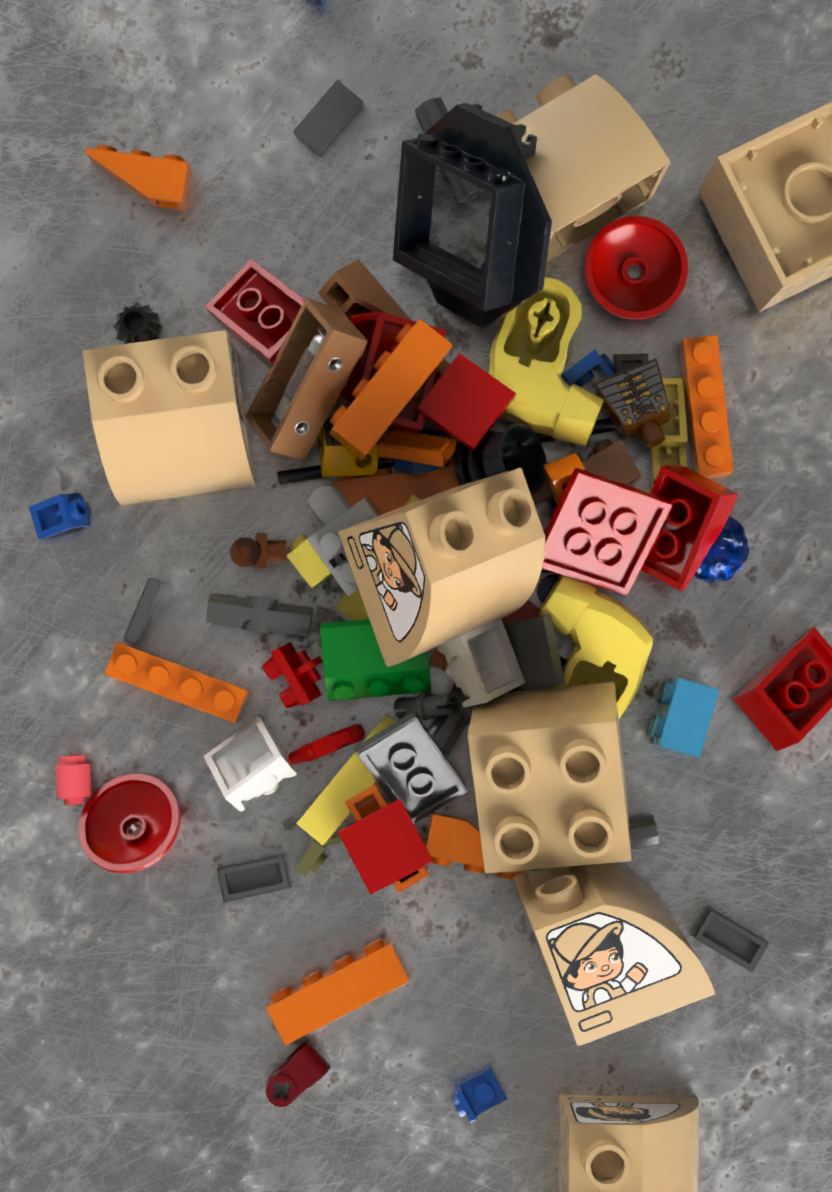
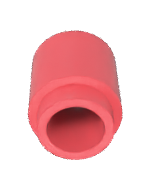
M86 755L58 756V765H55L57 799H64V805L85 804V797L92 796L90 763H86Z

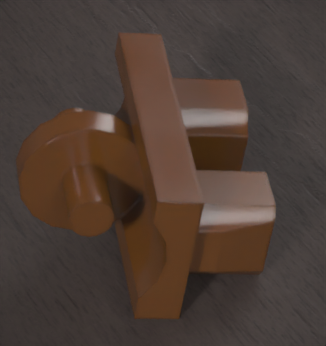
M256 533L254 540L242 537L234 541L230 549V556L232 561L239 567L246 568L254 565V571H265L267 564H284L286 562V540H267V533Z

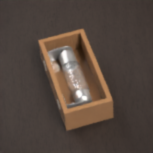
M306 297L245 416L271 452L305 461L310 449L315 446L317 436L325 421L331 416L337 398L346 387L355 364L364 353L368 342L367 339L341 309Z

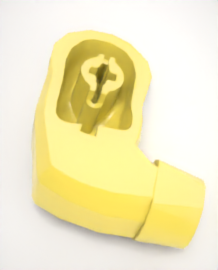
M545 277L543 290L503 316L491 347L489 374L516 393L515 399L501 417L511 423L525 424L534 432L552 436L553 439L586 447L604 399L574 383L571 386L568 385L561 377L567 358L568 344L582 319V304L572 288L557 279Z
M561 575L537 613L539 616L551 614L553 627L563 636L568 634L574 643L563 673L565 684L553 686L552 688L615 682L618 716L620 719L640 686L653 645L651 631L638 615L617 599L596 590V587L591 584Z

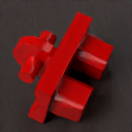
M291 642L270 652L272 657L262 665V669L271 680L281 675H284L290 686L279 692V697L286 708L299 704L304 706L322 695L315 682L322 679L315 668L323 662L320 656L311 660L305 649L297 653Z

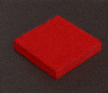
M459 353L418 405L417 411L469 449L475 451L515 399L516 393Z
M400 798L338 831L370 895L433 862Z

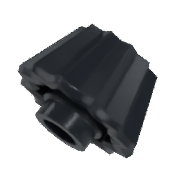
M138 302L132 306L124 305L123 312L116 314L117 322L113 326L117 331L116 339L122 340L124 344L159 338L157 330L161 327V324L157 321L158 313L151 311L149 305L141 306Z

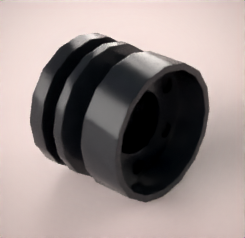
M513 423L489 431L475 451H472L462 443L457 447L454 461L455 474L459 486L517 468H522L531 495L539 492L545 483L546 473L543 465L547 464L542 443L536 433L525 424Z

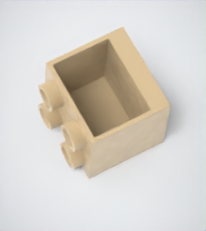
M832 101L718 156L698 189L758 312L832 277Z
M615 682L506 692L487 703L473 705L468 730V743L485 874L632 861L629 809Z

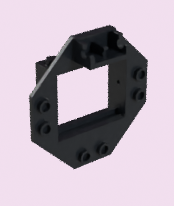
M463 103L455 105L425 133L418 134L417 138L402 141L393 261L427 279L435 300L439 305L484 329L543 290L552 220L524 157L535 155L537 137L529 134L526 141L523 142L522 137L526 133L525 125H514L482 110V106L479 104ZM436 166L492 193L484 271L429 242Z

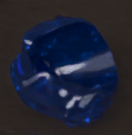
M731 516L728 517L724 528L694 574L698 580L707 583L728 581L734 574L741 571L743 564L748 558L750 549L744 527Z

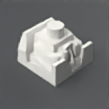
M501 619L460 635L437 647L439 652L446 655L448 664L445 666V675L451 683H455L457 688L460 687L464 695L470 696L469 699L462 703L463 707L487 703L526 683Z
M259 715L203 756L224 798L240 812L245 810L241 800H250L255 796L258 798L262 794L270 795L277 790L279 781L283 778L297 775L283 748Z

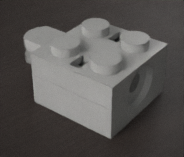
M323 485L316 488L308 500L311 511L323 527L308 537L307 540L343 591L349 596L358 590V586L338 531L381 514L368 496L351 507L337 487Z

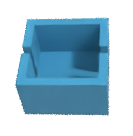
M669 678L667 683L663 682L657 697V702L662 703L658 716H652L648 727L647 735L652 736L650 743L700 758L719 690L682 678Z

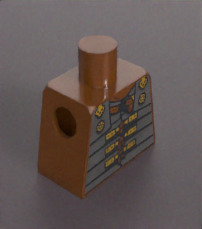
M656 358L595 383V395L604 399L602 408L623 438L628 439L640 434L647 448L655 447L665 440L660 425L670 421V406Z

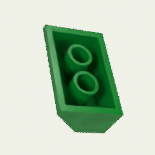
M369 619L320 624L324 678L328 701L431 692L428 651L399 664L386 667Z

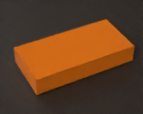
M391 428L377 445L378 456L444 467L456 451V440Z

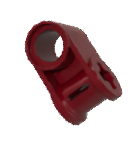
M306 1040L269 1076L266 1097L274 1106H288L307 1088L318 1082L331 1066L314 1046ZM277 1081L281 1085L286 1082L289 1083L287 1094L283 1091H280L278 1094L275 1092Z

